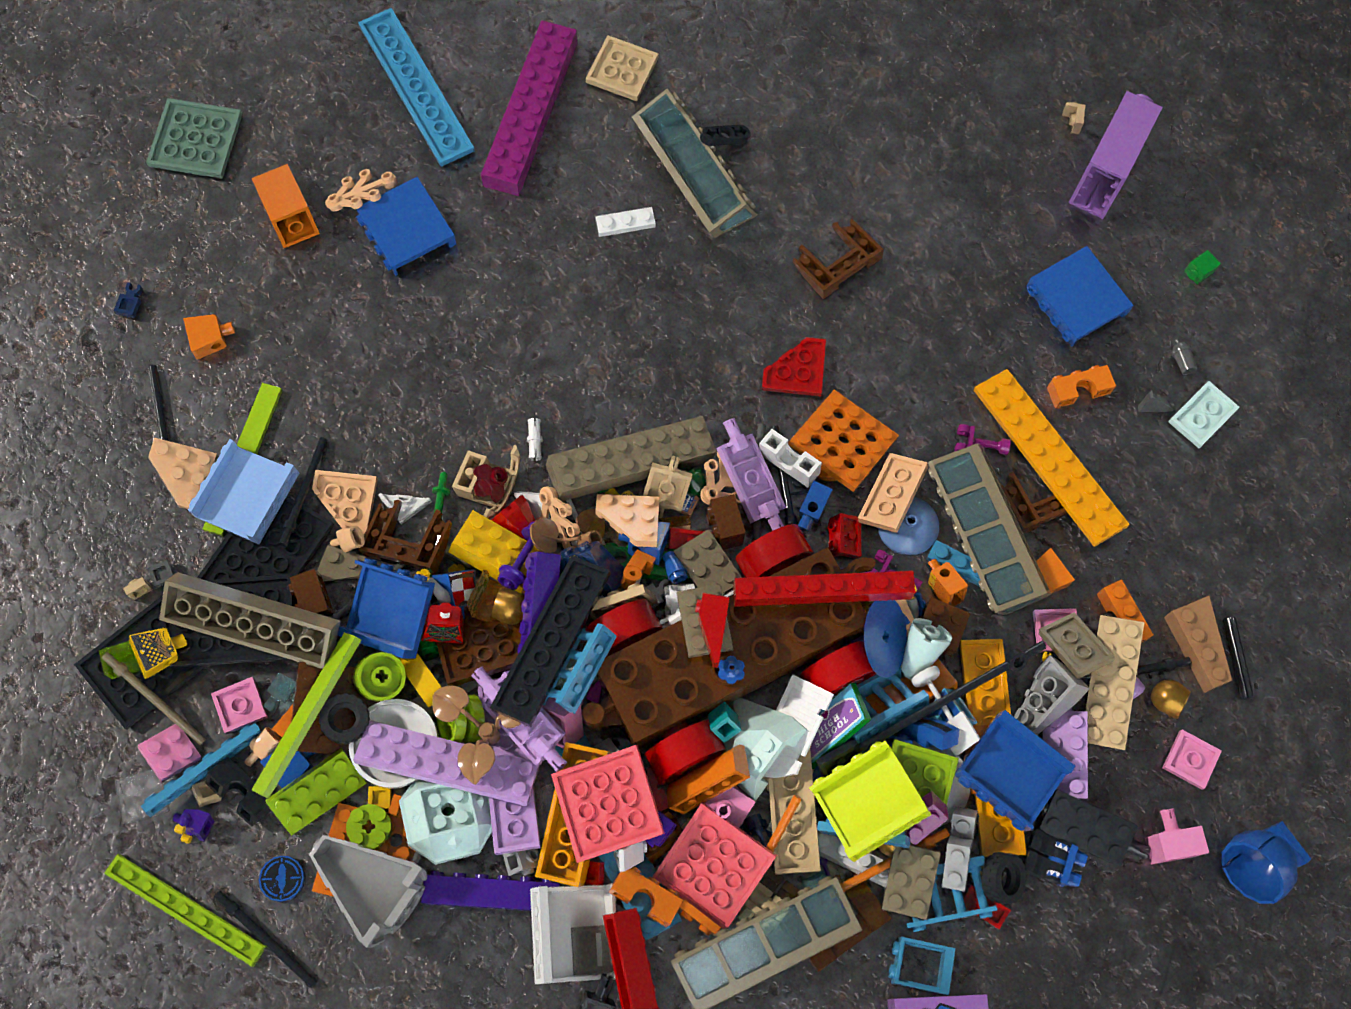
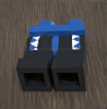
M1035 829L1031 832L1026 848L1027 855L1024 856L1022 863H1024L1025 871L1028 875L1061 887L1065 885L1078 887L1082 875L1071 870L1073 864L1084 867L1088 855L1079 851V846Z

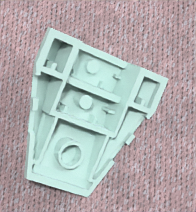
M739 698L727 705L738 714L742 730L725 742L724 745L727 749L726 751L737 745L745 746L750 778L739 783L738 786L756 801L768 784L763 776L786 745L795 747L807 729L790 715Z

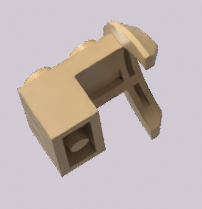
M516 445L513 446L510 453V469L490 463L487 456L467 451L452 485L457 496L492 507L491 509L486 508L483 515L488 519L495 517L502 511L514 487L520 465V454ZM487 464L492 468L501 467L506 470L508 479L504 484L505 493L499 502L495 503L490 495L486 497L475 495L474 486L479 479L474 475L473 470L477 466Z

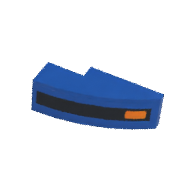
M922 718L901 730L902 733L924 748L934 745L943 751L958 745L959 728L934 718Z

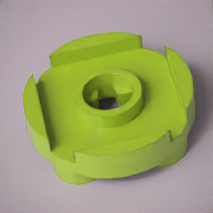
M362 805L351 812L346 824V833L350 842L360 844L363 848L375 850L381 847L391 836L392 820L387 812L378 805ZM368 821L375 825V829H371V833H367V830L363 829Z

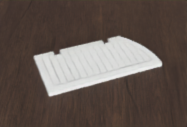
M792 675L776 711L792 716L807 730L795 747L789 745L784 747L763 777L782 778L798 774L802 766V762L798 761L801 754L806 757L824 718L819 713L821 709L827 711L834 694Z

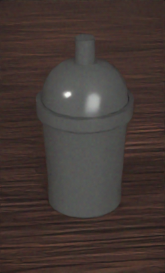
M1175 339L1176 344L1173 346L1172 356L1175 358L1182 374L1188 375L1195 372L1198 367L1191 346L1185 342H1180L1179 339Z

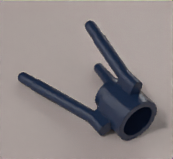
M760 813L745 818L744 832L748 835L751 833L752 836L758 835L761 844L766 847L767 844L762 834L764 829L768 836L772 837V832L767 830L768 824L766 819H762Z

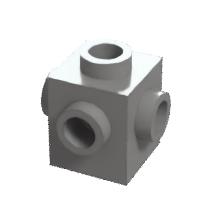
M538 848L503 854L508 875L512 876L521 873L522 877L534 874V869L537 868L540 857Z

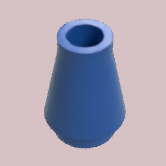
M673 551L665 553L662 558L665 563L668 580L672 584H678L686 580L687 569L675 556V553Z

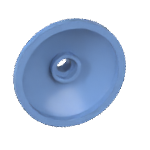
M914 497L897 533L878 528V532L884 544L892 551L907 556L918 555L927 551L935 543L939 534V520L936 512L927 502ZM907 519H913L914 523L910 524Z

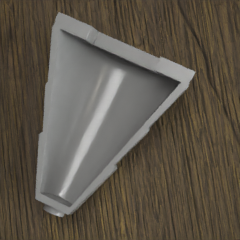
M322 835L321 838L315 841L313 849L309 853L325 886L330 889L359 942L366 948H371L384 942L383 936L387 933L393 935L413 912L425 889L422 883L423 880H427V873L422 867L414 862L389 856L384 852L363 848L362 845Z

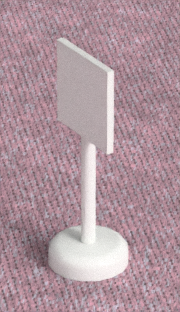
M937 666L929 667L912 678L911 682L914 687L920 688L928 685L936 700L941 698L932 683L940 675V670ZM945 705L941 708L949 720L947 723L960 729L958 745L950 747L955 757H957L981 739L964 711L953 717Z

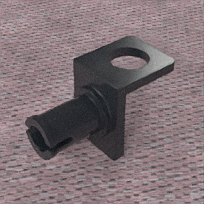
M602 973L596 992L585 990L579 1009H587L589 1002L609 1009H615V1001L608 998L615 978L611 975L607 978V974Z

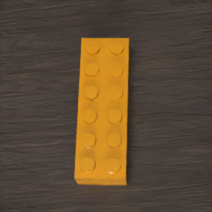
M565 742L562 758L567 761V764L562 770L614 752ZM555 789L535 877L581 887L585 885L590 859L577 863Z

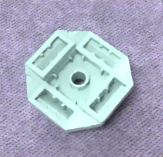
M419 779L410 785L399 800L408 847L426 857L435 865L480 854L492 834L489 797ZM446 807H451L454 809V813L450 816H445L442 810Z

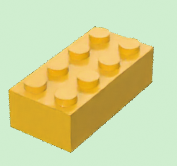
M472 510L453 540L448 552L476 569L484 571L485 574L498 581L500 566H513L527 541ZM534 545L530 553L541 551H539ZM524 562L520 571L524 574L526 578L527 569L525 567ZM520 584L515 591L521 593L523 584Z

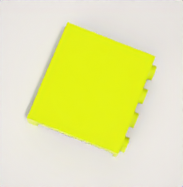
M879 741L873 744L869 751L864 754L855 755L850 763L834 768L832 774L816 779L813 785L809 787L846 849L844 851L848 858L853 862L932 815L886 741Z

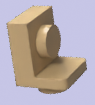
M1067 102L1064 107L1062 116L1070 117L1069 125L1072 126L1071 133L1079 134L1084 124L1085 105Z

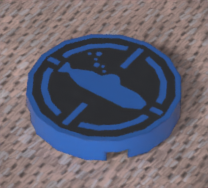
M289 856L272 858L265 863L259 876V885L263 894L269 899L279 902L288 901L296 897L304 887L305 882L304 868L297 860Z

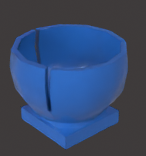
M1283 821L1264 830L1244 831L1234 836L1221 852V865H1223L1222 868L1230 883L1243 896L1260 904H1274L1282 900L1297 882V868L1311 860V857Z

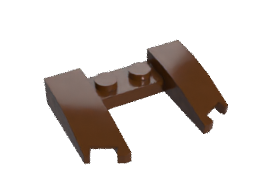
M850 219V226L840 227L838 222L832 224V228L851 251L828 267H825L803 244L799 247V252L802 253L799 260L793 258V264L822 299L838 290V285L865 266L867 268L871 267L883 258L884 249L853 219Z
M1014 472L1009 473L1008 478L1010 481L1005 487L1001 485L1023 534L1039 528L1040 524L1067 514V511L1054 495L1032 504Z
M394 500V506L384 509V505L379 503L364 534V545L358 548V550L367 557L378 560L384 558L411 565L419 571L428 569L431 574L436 575L448 543L452 522L448 520L445 523L441 519L443 514L436 509L421 543H412L392 537L402 502Z
M840 874L835 875V876L833 877V878L837 877L839 883H842V882H844V881L850 879V878L841 879ZM865 882L844 892L858 913L855 916L862 931L808 958L816 972L821 971L843 953L892 919L887 911L881 908L882 904ZM794 905L793 909L796 910V913L791 923L785 921L784 924L798 945L802 947L812 942V938L797 907ZM809 919L817 937H822L819 931L814 926V924ZM848 920L846 923H844V924L841 925L840 927H842V926L848 924L851 920Z

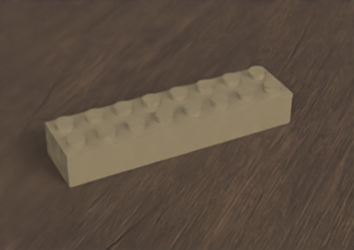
M703 416L548 455L546 467L553 487L558 493V499L565 501L648 479L652 462L669 466L672 456H675V461L679 457L680 461L677 469L681 470L704 464L708 460L713 459L717 451Z
M179 572L165 580L159 619L294 661L306 662L308 665L323 669L336 647L340 620Z

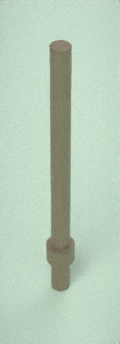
M106 652L101 657L114 669L113 672L117 676H122L195 742L201 745L206 740L204 736L128 670L129 667L124 662L120 663L109 652Z

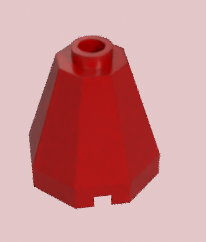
M520 495L491 521L526 540L522 535V529L528 527L531 522H535L528 501L523 495Z

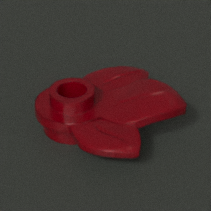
M487 464L474 468L473 473L479 479L474 486L475 495L478 497L490 495L495 503L499 502L505 493L504 484L508 479L506 470L501 467L492 468Z

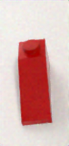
M703 593L702 600L697 599L695 613H699L698 621L714 668H718L730 597Z

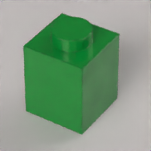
M1207 250L1192 260L1184 271L1198 285L1212 275L1221 263Z

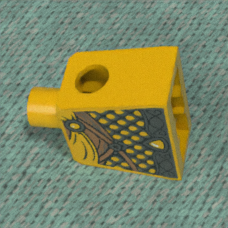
M166 628L129 635V643L145 679L175 663L178 659L176 650L187 646L183 634L170 638Z

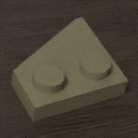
M327 545L317 571L322 575L324 582L358 579L362 566L355 564V560L364 561L367 557L352 552H343L342 549Z

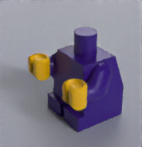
M184 809L182 814L176 812L173 816V821L178 823L174 831L183 834L181 841L187 844L191 843L193 835H196L198 840L205 842L215 823L210 813L198 809Z

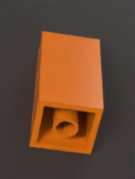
M288 164L251 178L283 248L320 234Z

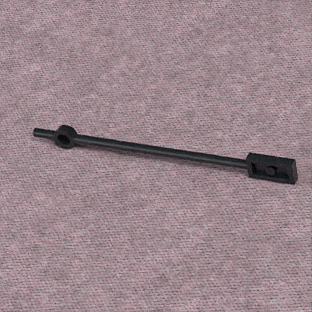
M1041 641L1025 651L1021 649L1011 650L1006 655L1005 662L858 744L853 739L816 760L821 776H829L834 768L850 763L855 755L869 749L873 744L885 740L1009 669L1014 672L1022 670L1027 665L1028 658L1046 649L1045 643Z

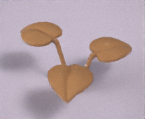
M596 509L584 510L578 514L576 524H578L582 534L577 537L559 539L557 538L559 530L555 522L548 518H541L531 524L530 537L535 547L545 553L555 552L557 543L577 541L578 546L586 541H589V543L595 541L602 543L605 519H601L596 515Z
M457 686L442 687L435 691L432 696L435 716L443 722H452L459 717L461 712L479 728V735L483 739L478 740L476 745L472 743L463 745L458 753L457 760L462 774L471 783L477 785L494 764L495 752L490 745L496 744L500 740V720L505 728H515L522 723L499 714L496 717L495 725L491 722L480 724L463 709L469 703V696L465 690Z

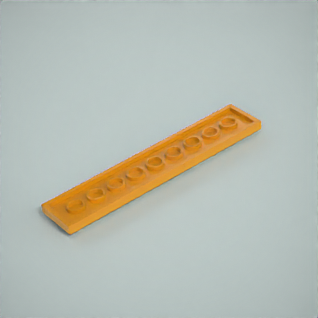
M1008 369L974 387L973 391L1094 547L1129 526L1125 517Z
M1003 639L960 640L963 685L1005 662ZM1006 671L964 695L965 705H972L973 716L977 720L975 725H990L996 715L1004 710L1011 714ZM974 794L975 806L979 814L977 826L980 855L988 857L994 852L1016 854L1017 856L1027 855L1024 830L1016 829L1009 818L996 813L994 806L989 802H983Z

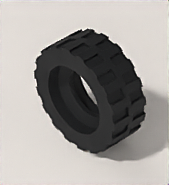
M348 693L343 695L337 694L335 697L329 698L319 713V724L322 732L337 744H350L351 742L358 741L360 737L362 738L370 720V714L364 702L355 695H348ZM342 708L351 709L356 716L355 724L347 730L337 728L333 721L335 713Z
M994 852L988 856L982 868L981 876L982 889L985 896L992 902L1012 905V903L1018 902L1017 900L1022 897L1026 884L1025 865L1022 863L1021 858L1016 854ZM1005 868L1006 882L1004 887L1002 888L1001 877L1003 870Z

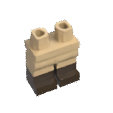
M769 867L741 908L737 918L742 920L748 917L751 920L753 915L758 917V911L766 907L772 910L778 907V901L786 897H790L791 900L798 897L797 892L800 890L786 880L772 899V894L784 877L775 875V871ZM790 908L759 923L765 936L771 930L776 929Z

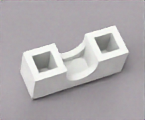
M773 429L759 443V449L765 459L806 487H809L821 472L822 462L806 451L802 455L794 452L788 445V439Z

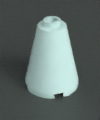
M915 618L913 620L906 643L901 670L904 676L910 680L921 671L931 667L950 645L952 639L951 634L944 627L938 625L936 628L931 625L932 621L923 618Z

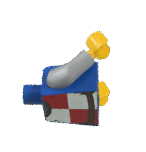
M453 564L448 568V573L432 575V578H430L428 569H422L415 573L427 576V581L435 583L433 593L438 605L447 602L452 606L460 607L463 619H465L464 606H468L467 603L476 587L475 570H465L463 565Z

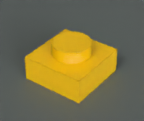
M369 786L368 804L378 805L384 810L389 809L392 802V788Z

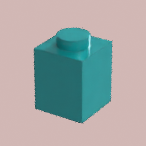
M725 702L707 714L711 731L724 743L742 730L738 714Z

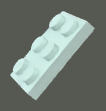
M1208 381L1168 422L1196 447L1200 448L1234 414L1239 406Z

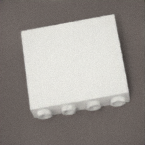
M613 883L581 887L539 886L530 889L535 984L600 980L602 973L607 974V978L609 975L615 978L603 915L616 912L615 902L617 897L608 893Z

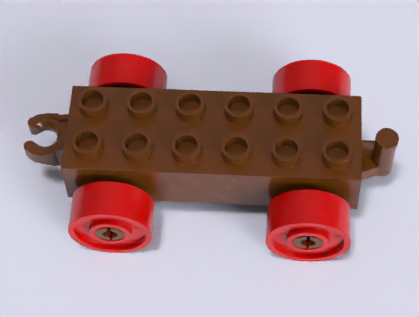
M797 524L786 525L761 536L740 551L735 558L745 578L871 572L876 565V561L873 558L862 557L853 560L846 568L840 569L828 547L814 554ZM734 594L728 596L730 598L727 620L733 650L721 652L719 662L726 660L729 656H734L737 660L744 662V678L737 680L734 684H728L726 680L719 678L718 672L720 669L719 667H713L709 654L688 657L681 620L663 629L648 599H638L623 604L600 616L585 629L586 632L593 633L597 624H603L617 635L596 674L607 696L600 704L590 702L584 707L583 717L586 721V726L592 732H598L605 728L623 727L632 746L638 745L639 749L662 738L663 740L650 748L645 753V756L660 785L674 782L726 752L727 749L723 741L711 731L709 719L688 726V724L709 714L723 702L729 704L815 659L817 662L805 669L800 674V678L834 694V696L852 682L858 685L876 675L877 673L872 669L868 661L864 641H857L841 647L864 635L867 614L862 606L870 605L874 601L735 607Z

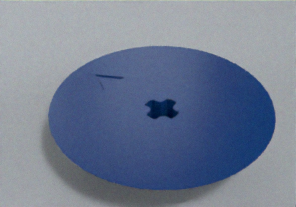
M895 600L874 601L868 611L864 627V644L868 661L872 669L879 676L887 678L893 676L901 667L907 643L904 615Z

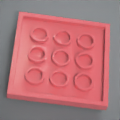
M638 745L551 774L577 863L665 834Z
M702 802L653 875V878L665 887L676 891L680 898L685 899L722 929L730 926L777 855L726 818H721V815L718 816L715 810Z

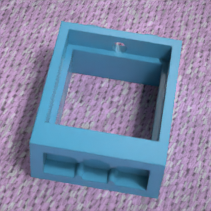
M898 937V941L893 943L892 955H895L894 964L890 965L888 977L892 978L891 984L940 995H949L955 948L906 937ZM905 945L941 953L936 987L900 979Z

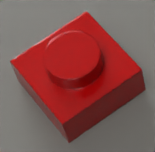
M589 862L585 880L586 885H604L605 862Z

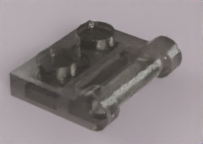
M605 925L572 927L573 975L613 973L614 969ZM596 933H601L603 966H598Z

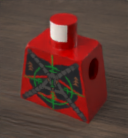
M447 602L440 605H430L422 632V641L463 644L464 620L461 608L452 606Z

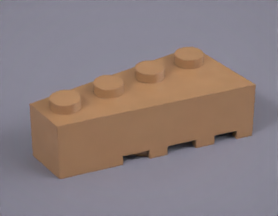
M1210 596L1175 609L1164 617L1184 656L1190 658L1191 665L1189 666L1204 693L1232 680Z

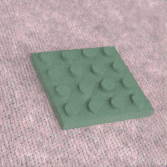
M167 98L146 161L147 165L154 168L223 179L243 115L242 111Z

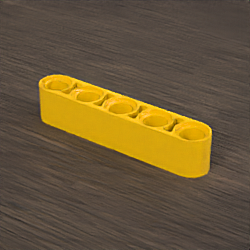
M418 653L416 659L397 657L405 667L407 678L428 708H430L433 703L432 696L434 692L442 687Z

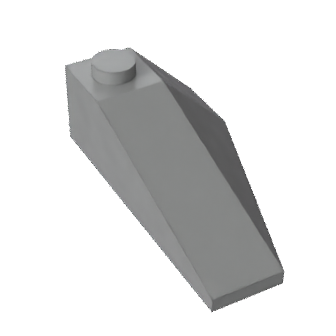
M1049 655L1033 675L1035 679L1030 690H1026L1024 695L1026 698L1022 707L1018 708L1014 718L1038 735L1072 708L1090 688L1081 678L1077 679L1064 664L1052 655Z

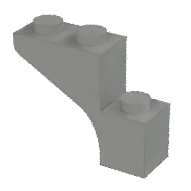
M955 807L951 833L947 843L942 883L944 888L965 891L978 810Z

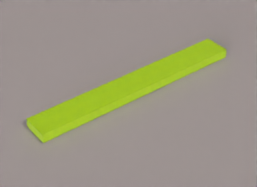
M265 383L261 384L238 440V447L255 454L258 453L283 390L280 387ZM205 522L202 528L204 532L224 537L226 530Z
M344 632L257 779L252 791L268 799L270 798L360 644L361 639Z
M120 854L115 856L104 873L252 967L256 965L266 949V946Z

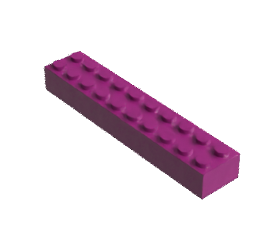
M541 20L481 172L483 187L516 196L520 195L576 49L577 29Z

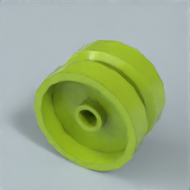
M380 652L367 655L361 659L354 668L352 678L354 687L359 695L367 700L377 702L389 700L398 695L404 687L406 673L405 667L397 657L390 653ZM380 673L382 679H376V674Z
M474 694L468 695L469 703L463 709L480 724L485 723L484 709L479 697ZM461 712L459 717L452 722H443L436 718L440 738L459 743H475L481 739L479 728Z

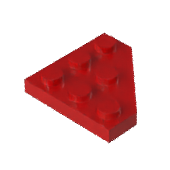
M806 337L796 347L779 357L772 365L764 368L762 391L821 397L826 339Z

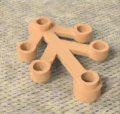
M364 169L359 173L360 180L356 185L352 177L343 178L341 189L336 194L328 196L325 204L331 211H339L344 206L359 209L363 206L361 199L376 202L381 198L379 190L376 188L383 186L384 189H392L398 184L396 176L392 172H385L380 180L365 185L372 179V174L369 169Z
M718 451L719 481L716 484L714 471L718 469L717 461L710 459L704 464L706 486L702 488L700 498L708 505H710L711 499L735 494L736 498L737 495L736 491L733 493L721 492L724 487L734 488ZM709 463L713 465V469L710 468Z
M546 486L541 488L539 499L542 503L541 517L536 518V521L541 518H548L550 512L551 520L558 527L560 539L568 538L567 534L569 537L579 535L580 528L578 524L572 523L565 518L572 514V507L558 499V493L553 487ZM570 542L562 543L564 549L572 547V549L577 548L575 545L571 546Z

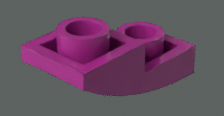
M599 680L595 685L593 683L590 685L586 693L587 703L600 704L602 686ZM582 710V723H583V726H584L585 728H587V726H586V721L584 720V717H583V710Z

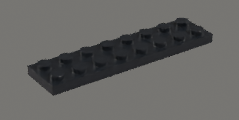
M575 556L570 557L490 708L492 711L532 727L611 575L610 570Z

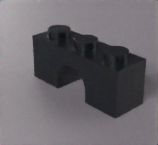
M227 757L207 772L205 784L220 798L231 791H236L243 795L244 798L239 801L236 813L251 827L272 811L266 804V799L268 798L252 791L256 779L248 776L236 761L233 762Z

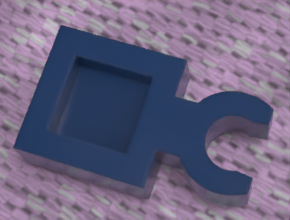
M130 282L126 284V295H119L113 310L115 314L130 318L136 317L141 304V300L138 297L143 292L141 285L138 284L137 288L132 290L133 285Z

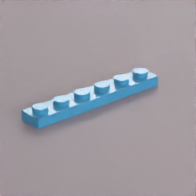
M256 723L242 728L239 735L224 741L221 744V748L217 751L206 754L198 765L190 766L183 772L180 778L177 780L173 779L165 784L164 789L158 794L154 793L147 797L141 808L149 817L155 815L189 790L193 784L204 779L207 776V772L225 758L229 757L231 759L249 746L250 741L261 733L260 728Z

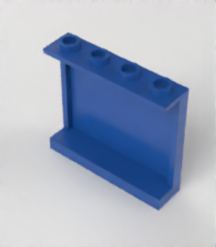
M418 177L381 195L378 201H368L361 208L356 209L358 223L361 227L365 226L367 229L365 231L366 236L370 242L372 240L375 242L374 248L379 256L383 255L385 259L383 263L388 271L392 270L395 276L398 275L397 268L446 243L450 248L457 245L454 233Z
M1088 246L1031 277L1026 286L1028 293L1036 299L1040 309L1049 316L1052 325L1058 328L1063 339L1071 347L1075 345L1077 340L1119 316L1121 318L1126 316L1134 306Z
M365 558L364 561L355 560V564L361 565L362 570L347 627H339L338 636L342 637L345 632L361 639L360 644L400 658L416 659L435 583L427 581L428 577L415 574V576L410 575L411 571L398 568V571L393 570V565L381 563V566L377 565V560Z
M1004 710L993 719L981 736V740L976 743L955 772V776L959 778L958 781L961 785L974 790L980 800L989 802L994 806L996 813L1009 818L1016 829L1028 831L1034 828L1033 822L1064 777L1072 773L1076 766Z

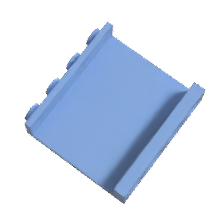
M229 439L227 444L222 447L217 461L212 464L206 480L201 483L196 497L191 500L188 511L195 518L260 544L300 473L292 464L286 462L285 466L242 449L233 440Z

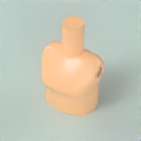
M358 526L338 530L336 532L337 538L331 540L330 545L333 547L340 546L343 552H349L362 547L365 539L361 529Z
M265 727L257 737L250 741L249 747L253 752L244 761L245 764L251 767L258 758L263 760L271 755L282 738L270 727Z

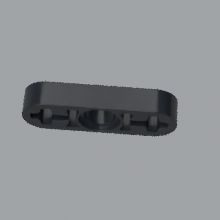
M744 125L707 126L703 128L700 140L707 146L745 144L751 132ZM721 133H725L729 136V138L723 136Z

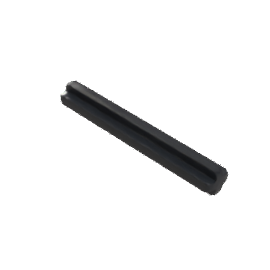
M1233 616L1223 619V624L1240 697L1242 699H1250L1254 694L1236 618Z

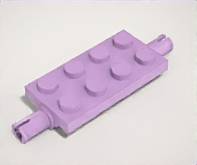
M735 418L723 422L730 440L729 443L716 449L750 524L765 518L768 520L772 531L783 527L778 513H780V510L785 509L786 506L753 434L747 436L741 434Z
M480 667L475 670L472 677L484 689L485 697L481 701L482 705L496 721V717L499 714L492 711L490 706L509 671H505L499 679L493 680L484 668ZM541 707L532 727L520 724L515 728H505L500 720L499 725L535 765H541L546 759L555 771L559 772L567 764V761L555 750V746L566 733L543 707Z
M1070 708L1043 730V740L1076 766L1072 773L1064 777L1057 789L1081 800H1088V712L1073 711Z

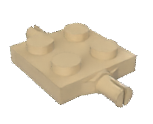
M672 456L669 466L652 462L643 496L659 497L660 514L658 519L663 517L665 509L682 511L692 479V473L677 469L680 461L679 457L675 461V456Z

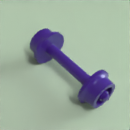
M531 522L528 527L522 529V535L527 542L513 566L502 565L499 568V583L511 590H516L520 584L524 583L525 576L520 569L534 547L530 537V526L534 522Z

